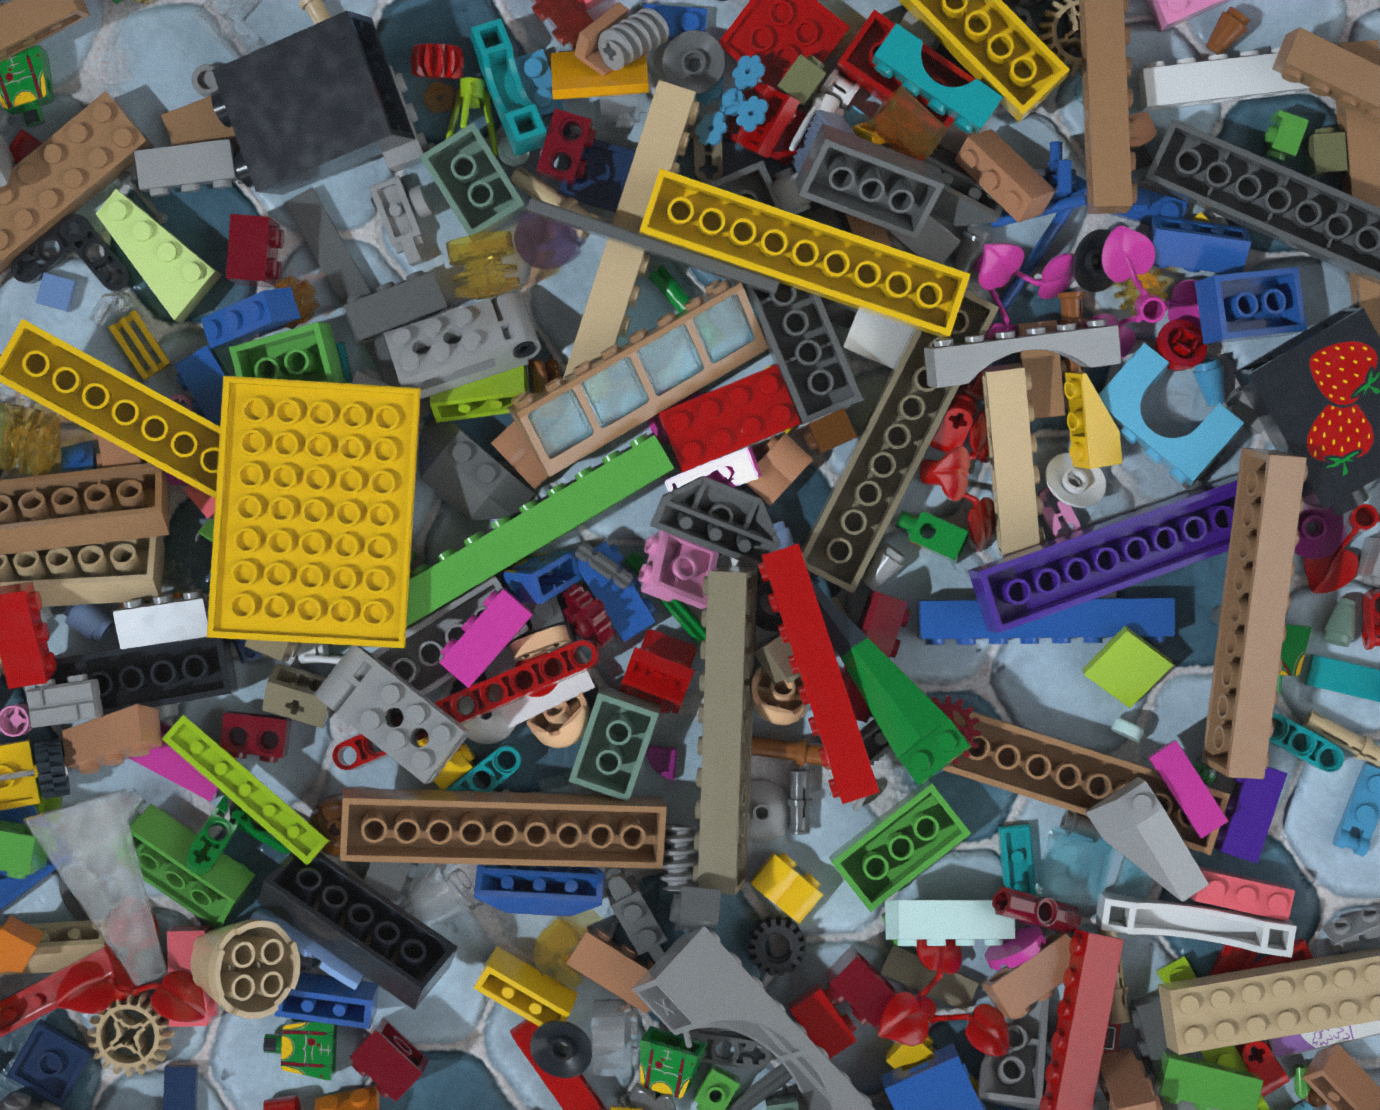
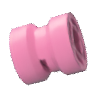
M18 703L10 705L0 712V730L5 735L10 737L21 736L34 729L30 722L28 704Z

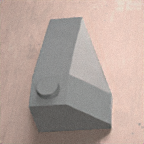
M1137 777L1085 811L1103 840L1181 902L1209 885L1163 806L1145 780Z
M1049 998L1044 1001L1037 1000L1029 1006L1030 1011L1018 1019L1004 1017L1009 1031L1010 1050L1007 1055L1001 1057L984 1055L979 1072V1099L1006 1107L1029 1110L1039 1108L1041 1098L1043 1097Z

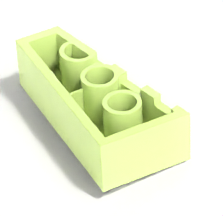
M117 189L95 213L174 321L183 323L222 276V274Z

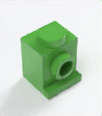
M1278 110L1269 119V121L1275 124H1270L1266 131L1264 142L1267 143L1264 153H1266L1267 159L1284 163L1285 160L1289 161L1296 157L1309 120Z
M711 1064L694 1094V1101L698 1103L696 1108L698 1110H726L735 1091L740 1086V1078L716 1064ZM713 1090H718L722 1095L719 1099L715 1100L710 1097V1093Z

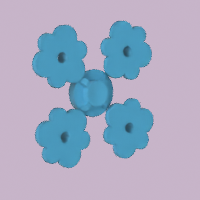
M745 55L739 59L738 67L732 72L737 88H730L723 93L721 85L724 83V78L721 77L720 81L711 90L696 95L695 100L702 102L704 105H709L712 100L720 98V111L715 112L713 115L706 114L703 117V122L699 123L695 129V134L700 137L699 142L705 146L710 143L715 146L721 142L723 134L728 129L724 114L729 116L739 115L736 123L739 126H743V129L747 132L754 131L758 124L765 122V113L769 107L768 102L764 99L759 100L756 96H752L746 101L744 94L740 90L745 89L747 86L754 87L758 79L764 75L765 66L761 63L759 56L749 57Z

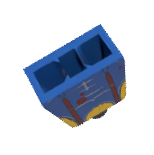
M573 550L533 554L505 569L502 573V582L511 594L521 602L536 604L546 602L582 580Z

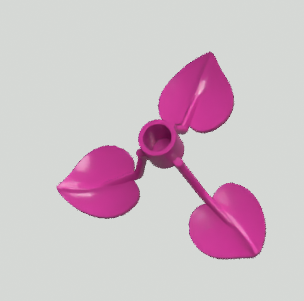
M1123 225L1115 227L1108 235L1102 249L1101 262L1104 272L1114 282L1121 283L1131 277L1134 285L1140 292V296L1135 302L1137 314L1125 317L1120 322L1114 315L1109 313L1098 314L1088 320L1106 319L1107 324L1118 325L1121 359L1131 351L1135 342L1134 332L1124 326L1127 323L1141 322L1142 319L1149 323H1155L1160 321L1168 310L1167 316L1169 321L1183 319L1192 322L1201 329L1195 282L1198 280L1187 279L1176 283L1172 289V299H1167L1165 302L1155 294L1147 293L1137 275L1148 272L1153 266L1155 260L1154 246L1145 235Z
M1010 243L984 244V253L975 261L974 271L979 274L980 286L990 292L1002 316V323L993 324L988 329L984 337L985 340L995 339L996 333L1003 331H1015V336H1018L1017 327L1014 324H1009L1010 319L995 288L1005 286L1009 282L1011 274L1035 286H1040L1038 295L1042 299L1055 298L1057 293H1063L1075 279L1072 268L1074 254L1064 253L1056 256L1044 268L1042 279H1035L1018 271L1024 260V251L1019 246Z

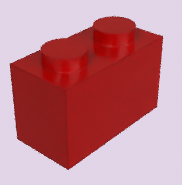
M818 983L788 1003L797 1022L807 1031L808 1038L815 1045L823 1048L829 1055L830 1060L857 1041L853 1033L857 1030V1027L847 1013L843 1016L836 1008V1005L840 1002L830 993V988L828 987L824 990L821 984Z

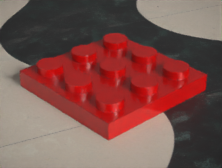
M750 0L718 42L723 51L736 62L745 55L749 57L759 56L761 63L765 66V73L759 80L779 91L777 85L800 54L805 58L812 55L821 63H824L850 30V26L817 0Z

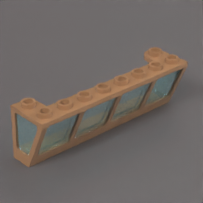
M721 278L704 287L706 292L702 297L697 296L684 304L685 310L676 315L674 312H670L660 317L656 321L658 325L649 331L646 328H642L628 337L630 342L621 347L615 344L601 352L602 358L591 364L590 360L579 364L573 369L575 374L564 380L562 377H558L545 385L546 391L540 394H530L527 390L512 398L513 404L508 406L507 409L544 474L551 477L769 349L742 284L729 280L722 281Z

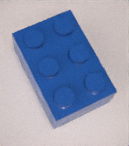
M1298 267L1213 275L1195 282L1204 345L1288 336L1307 330Z

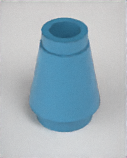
M1219 357L1204 359L1195 367L1192 373L1206 400L1207 406L1226 402L1224 364H1220Z

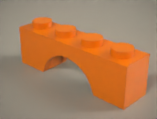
M10 915L4 926L0 924V973H22L45 933Z

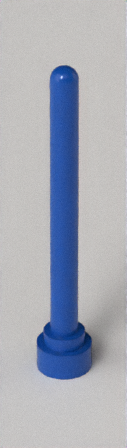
M1076 176L1075 188H1071V193L1068 194V197L1084 193L1085 200H1087V181ZM1075 208L1057 212L1019 269L1020 272L1031 276ZM1017 276L1013 278L1000 298L1005 310L1009 309L1027 281Z

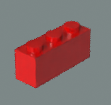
M33 582L0 586V657L8 689L45 684L52 677L57 667L55 655L53 652H49L47 644L49 629L47 623L42 622L39 611L42 608L41 596L38 591L34 590Z

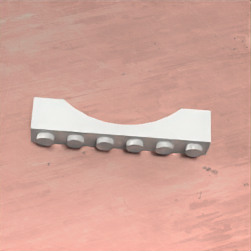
M1101 891L1096 916V924L1101 930L1132 935L1149 934L1192 938L1239 947L1258 953L1291 958L1297 927L1290 920L1283 921L1246 912Z

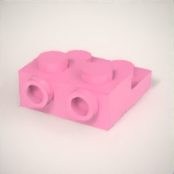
M662 530L654 535H650L644 548L645 553L649 554L648 561L643 564L638 574V581L642 582L641 592L667 602L676 599L699 609L706 608L707 595H703V578L708 576L709 570L716 568L719 553Z

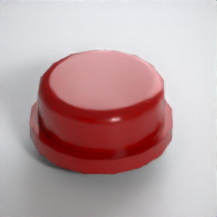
M1174 319L1161 328L1155 340V352L1169 362L1167 369L1173 371L1192 369L1198 366L1206 357L1207 345L1203 344L1202 332L1192 322Z

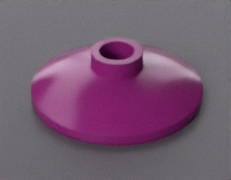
M1303 499V510L1299 514L1297 527L1299 541L1295 546L1294 553L1308 559H1320L1335 552L1345 537L1346 522L1344 515H1334L1330 507L1321 509L1308 505ZM1310 521L1316 526L1313 533H1309L1306 530V525Z

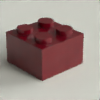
M230 214L226 279L243 286L276 287V280H280L282 275V263L277 261L278 248L282 249L284 245V230L280 229V225L268 216Z
M852 945L826 971L829 981L827 985L830 988V993L840 1003L846 1000L850 1004L849 1007L853 1010L851 1013L864 1026L869 1022L876 1029L880 1025L887 1003L898 993L897 989Z
M384 1017L357 1044L349 1057L353 1061L351 1063L352 1067L361 1076L366 1077L368 1075L376 1083V1090L386 1099L391 1097L395 1102L423 1074L429 1061L422 1052Z

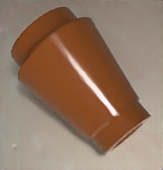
M1229 7L1226 12L1222 11L1205 47L1216 55L1223 54L1248 31L1247 26L1250 20L1233 7Z

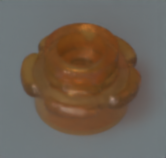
M443 82L432 83L424 93V101L429 105V110L434 113L447 112L454 105L453 98L455 97V92L450 85H445ZM438 95L443 96L441 101L437 100Z

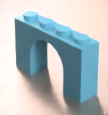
M1143 343L1099 393V397L1114 423L1121 429L1120 435L1131 444L1138 442L1146 449L1144 454L1156 464L1162 462L1171 469L1168 473L1173 479L1182 485L1187 482L1192 487L1242 430L1244 422L1218 403L1203 422L1188 435L1168 438L1153 432L1142 418L1140 405L1147 392L1168 370L1169 362L1146 343Z

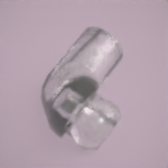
M123 291L103 294L88 319L102 327L110 313L127 312L132 308L133 301L131 296Z

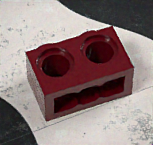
M557 108L554 109L536 168L538 175L570 185H575L577 178H583L587 165V160H583L586 147L592 148L597 130L592 129V119ZM568 126H578L581 129L580 137L576 140L566 139L563 134ZM560 156H567L572 160L571 167L566 171H559L554 167L555 160Z
M232 710L223 713L220 746L234 758L246 759L247 754L260 755L259 761L277 763L279 758H284L288 755L292 719L282 716ZM235 727H241L246 731L247 739L244 744L237 743L234 740L233 730ZM266 731H273L277 734L279 742L276 747L266 745L264 741Z

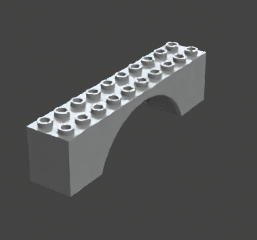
M703 926L680 936L632 988L674 1035L699 1028H719L743 1034L759 1042L770 1050L788 1069L799 1088L806 1110H875L872 1107V1101L864 1093L858 1092L850 1083L849 1076L841 1069H837L829 1061L827 1052L820 1046L815 1045L807 1037V1031L800 1024L793 1022L785 1013L784 1006L776 999H772L763 990L764 985L755 976L750 975L742 967L741 960L734 953L728 952L720 943L719 936L711 929Z

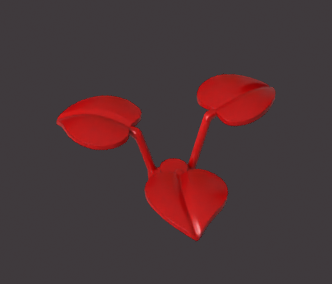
M985 409L977 414L970 429V444L973 449L971 454H969L965 447H956L941 460H924L920 467V480L923 484L941 486L945 495L951 501H958L963 497L973 503L974 507L968 513V529L972 542L978 552H982L987 546L996 526L994 502L992 499L983 497L979 500V498L966 492L970 460H975L979 457L981 463H988L990 461Z
M1362 504L1350 512L1348 521L1352 530L1335 552L1320 559L1304 558V571L1310 590L1313 593L1325 594L1336 591L1347 585L1355 577L1359 565L1358 557L1355 553L1344 549L1358 531H1367L1374 527L1377 522L1380 523V515H1378L1377 510L1372 505Z
M127 898L112 909L105 921V933L108 939L118 947L129 946L128 954L122 965L125 972L113 979L111 975L105 976L104 969L99 963L95 961L79 962L71 967L63 977L55 999L56 1008L69 1009L83 1014H97L105 1011L112 1001L116 1002V999L126 1001L127 997L131 994L138 996L141 992L157 989L150 998V1004L160 1016L178 1022H196L203 1020L206 1015L202 988L196 985L193 981V976L186 972L172 971L163 977L161 984L153 982L140 987L137 986V977L129 970L135 947L140 949L151 948L157 940L159 927L153 912L144 903L133 898Z
M917 939L916 949L918 958L927 969L937 970V973L921 992L917 993V998L909 992H899L889 1000L881 1017L878 1036L894 1040L903 1045L917 1046L923 1043L928 1036V1021L933 1024L937 1021L967 1020L969 1023L965 1030L966 1037L977 1050L995 1057L1007 1055L1010 1050L1008 1026L1002 1013L994 1006L980 1004L974 1008L973 1016L968 1013L935 1015L936 1005L926 995L943 977V971L948 974H955L959 971L962 963V952L960 946H956L955 939H946V946H927V939Z

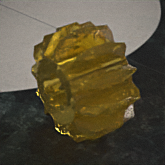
M1150 269L1144 274L1137 275L1139 281L1145 284L1147 293H1153L1160 299L1167 298L1168 294L1159 290L1168 285L1167 280L1158 282L1157 277L1162 273L1160 269L1155 270L1152 274ZM1131 277L1121 283L1114 282V286L1122 289V291L1113 294L1114 298L1119 299L1123 297L1125 300L1120 304L1119 308L1124 310L1131 305L1130 315L1135 316L1137 314L1135 302L1139 296L1135 292L1137 288Z

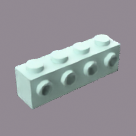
M993 900L885 901L886 940H897V946H917V939H927V946H946V939H955L956 946H975V939H984V946L1003 945V939H1015V919L996 915L995 909L992 906Z

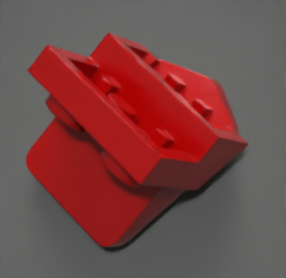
M758 81L754 87L748 88L743 94L746 101L750 97L756 96L759 100L764 99L768 102L769 107L765 113V122L758 124L754 131L747 132L743 129V126H739L736 123L739 115H728V131L725 137L767 159L770 157L783 165H789L797 153L796 150L800 148L799 144L803 143L801 140L794 151L789 150V146L806 114L797 109L800 101Z
M648 630L640 649L635 647L619 691L662 705L659 714L672 712L678 715L695 671L691 669V665L697 652L696 647L656 630Z

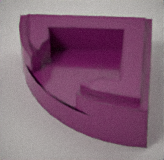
M648 745L646 754L653 769L661 776L674 780L678 748Z

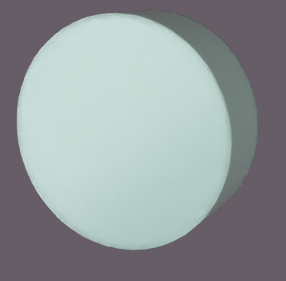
M1120 718L1115 719L1111 728L1118 735L1140 743L1145 733L1141 727Z

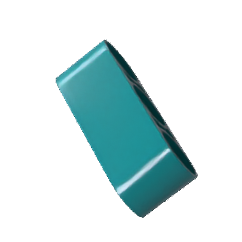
M1273 712L1272 718L1276 720L1277 728L1269 739L1271 744L1314 768L1325 772H1335L1343 766L1344 753L1337 745L1285 716ZM1301 733L1304 736V744L1300 749L1295 750L1292 743L1293 738ZM1330 749L1332 758L1329 763L1323 765L1320 761V755L1324 750Z
M510 743L499 746L453 783L446 791H492L519 768L522 761L520 749ZM503 751L512 752L516 757V763L511 767L503 766L499 761V754ZM486 771L491 777L490 785L482 787L476 784L474 780L475 773Z

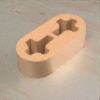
M559 625L518 639L509 646L514 661H522L569 644L571 639L566 625Z

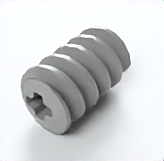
M642 8L637 13L632 14L627 19H623L619 24L613 25L610 29H606L600 34L598 39L600 55L609 68L614 71L620 70L624 65H629L633 60H637L643 54L649 53L651 49H656L660 44H664L669 37V28L664 18L657 11L651 8Z
M666 824L665 831L670 832V836L665 837L664 843L669 845V849L664 850L663 856L668 857L669 861L663 862V868L668 870V874L659 876V880L668 883V886L661 889L680 892L682 886L698 888V883L690 880L693 879V868L691 866L698 863L699 857L692 855L699 852L694 849V842H692L696 830L693 828L697 826Z

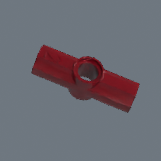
M1000 887L999 891L993 895L992 906L995 909L996 915L1019 920L1023 924L1037 925L1067 934H1074L1075 930L1081 925L1082 915L1079 914L1078 907L1057 902L1050 897H1039L1006 887Z

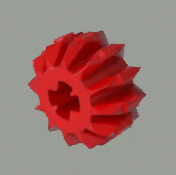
M416 44L412 47V55H410L411 73L418 78L458 79L463 74L465 59L463 58V50L457 45Z

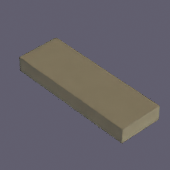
M891 944L879 972L916 990L922 991L935 977L937 970L927 969L918 958V954L901 946H893ZM943 971V977L927 995L967 1012L979 982L959 972L948 974Z

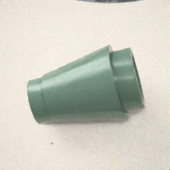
M1339 598L1338 604H1336L1323 629L1326 642L1341 647H1349L1350 641H1353L1355 636L1357 602L1346 598Z

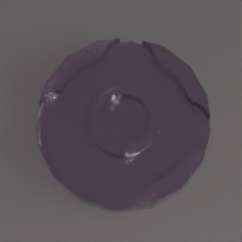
M527 212L521 217L516 226L514 242L516 250L524 262L536 269L551 270L561 267L570 260L576 249L577 234L569 226Z

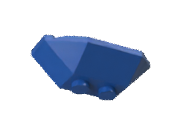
M479 864L476 869L474 898L506 913L571 917L602 905L604 873L596 867Z

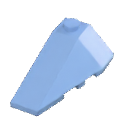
M258 908L252 914L251 919H261L279 924L291 940L296 942L299 954L304 957L309 956L319 959L321 961L320 969L352 989L356 990L364 978L363 974L270 910Z

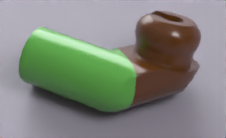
M1293 1065L1294 1089L1297 1097L1308 1102L1313 1107H1324L1327 1105L1302 1078L1308 1065Z

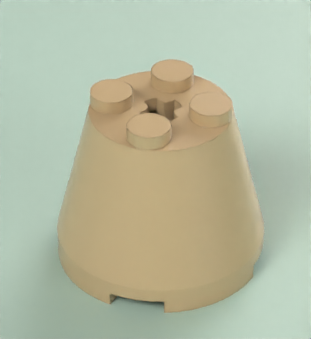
M250 919L213 929L197 937L194 941L190 963L193 981L230 1014L246 1019L264 1018L278 1011V1006L285 1000L290 990H295L300 975L299 950L296 942L291 940L279 924L261 919Z

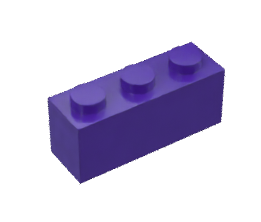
M1268 766L1265 769L1264 779L1233 778V782H1236L1233 793L1230 794L1225 810L1228 822L1220 826L1214 848L1223 853L1258 864L1288 773Z

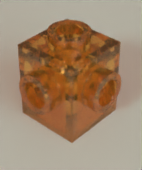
M290 275L278 281L274 289L291 287L300 318L283 326L294 329L299 324L309 321L313 317L314 311L321 305L315 298L317 291L306 279L301 281Z

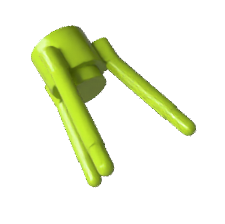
M473 77L460 79L459 90H456V100L445 140L454 135L461 106L460 127L464 129L467 126L469 108H480V103H483L491 150L494 156H497V139L490 105L491 95L489 91L485 90L484 80Z

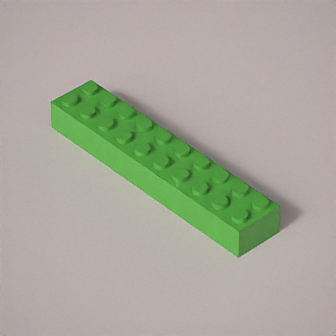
M646 433L630 442L632 447L630 450L623 454L616 450L602 459L604 465L598 469L593 470L589 466L574 475L577 481L571 485L566 486L563 482L547 491L549 498L540 503L537 499H533L521 506L519 510L522 514L513 519L510 515L504 516L491 524L494 530L484 535L483 531L478 532L464 540L466 547L457 551L456 548H451L437 556L436 559L439 563L430 567L429 564H424L411 571L407 628L673 471L674 467L656 436L653 435L648 438Z

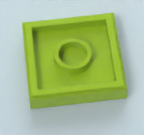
M1124 626L1088 662L1082 671L1083 675L1131 708L1173 666V662L1127 626Z

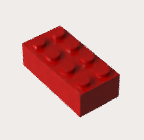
M873 10L838 61L836 68L843 76L855 84L859 83L862 89L897 113L919 122V128L940 141L954 121V118L947 113L944 115L936 113L928 106L929 101L921 95L917 97L910 95L901 87L902 82L893 76L890 79L886 78L875 70L876 64L871 61L895 26V23L876 10ZM924 43L922 44L921 60L923 67L935 82L947 87H960L975 80V78Z
M777 364L662 411L657 415L681 473L801 424Z

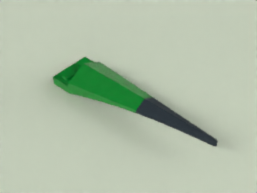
M811 580L833 646L897 759L900 760L915 782L921 786L972 746L954 722Z

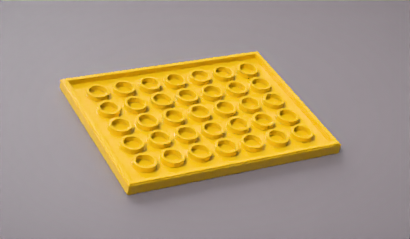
M223 376L207 637L405 648L421 388Z

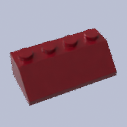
M869 590L857 627L888 658H895L901 640L896 639L900 627H906L911 614V610L907 609L908 602ZM844 665L841 675L855 718L858 721L867 723L869 716L873 718L874 716Z

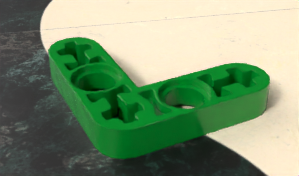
M224 795L190 846L186 856V866L192 873L197 875L209 873L238 829L283 854H290L291 851L275 837H272L266 829H257L253 825V818L240 807L238 808L239 810L233 812L228 821L225 816L227 815L229 805H233L234 801L227 795ZM213 826H221L226 831V837L221 840L213 839L210 837L208 830ZM205 845L210 847V850L208 851L206 861L197 864L195 862L196 856H200L205 849Z

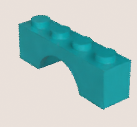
M499 18L471 27L470 45L514 156L542 148L547 132L536 104L530 101L522 85L514 59L512 44L502 19Z
M896 23L871 61L876 64L875 70L886 78L895 77L903 83L901 87L914 97L921 95L929 101L928 106L940 115L947 113L956 120L954 124L968 134L973 131L975 134H978L1003 96L978 79L960 87H947L935 82L926 73L922 64L921 50L923 41Z

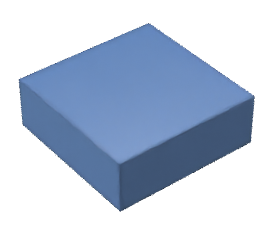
M44 272L36 303L69 312L77 281Z

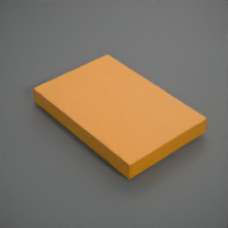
M575 51L551 53L552 95L555 100L649 92L646 54H643L637 60H633L629 65H624L620 70H612L606 76H601L575 57Z

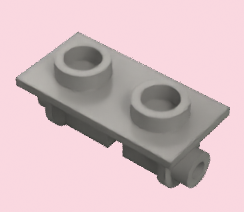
M1380 903L1367 906L1361 911L1344 918H1339L1322 927L1331 940L1329 945L1334 953L1340 952L1342 954L1361 945L1359 936L1362 934L1366 942L1380 937Z

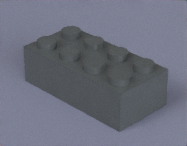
M822 123L796 178L798 196L916 240L945 185L940 168Z

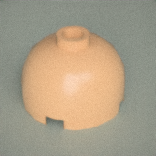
M763 666L756 671L751 684V702L755 711L765 721L783 726L793 724L806 716L810 709V704L803 705L798 687L803 686L801 676L790 683H787L784 679L774 684L765 669H763Z
M581 692L578 696L568 701H563L561 704L528 719L527 725L544 745L553 748H566L576 744L583 738L591 710L586 697Z

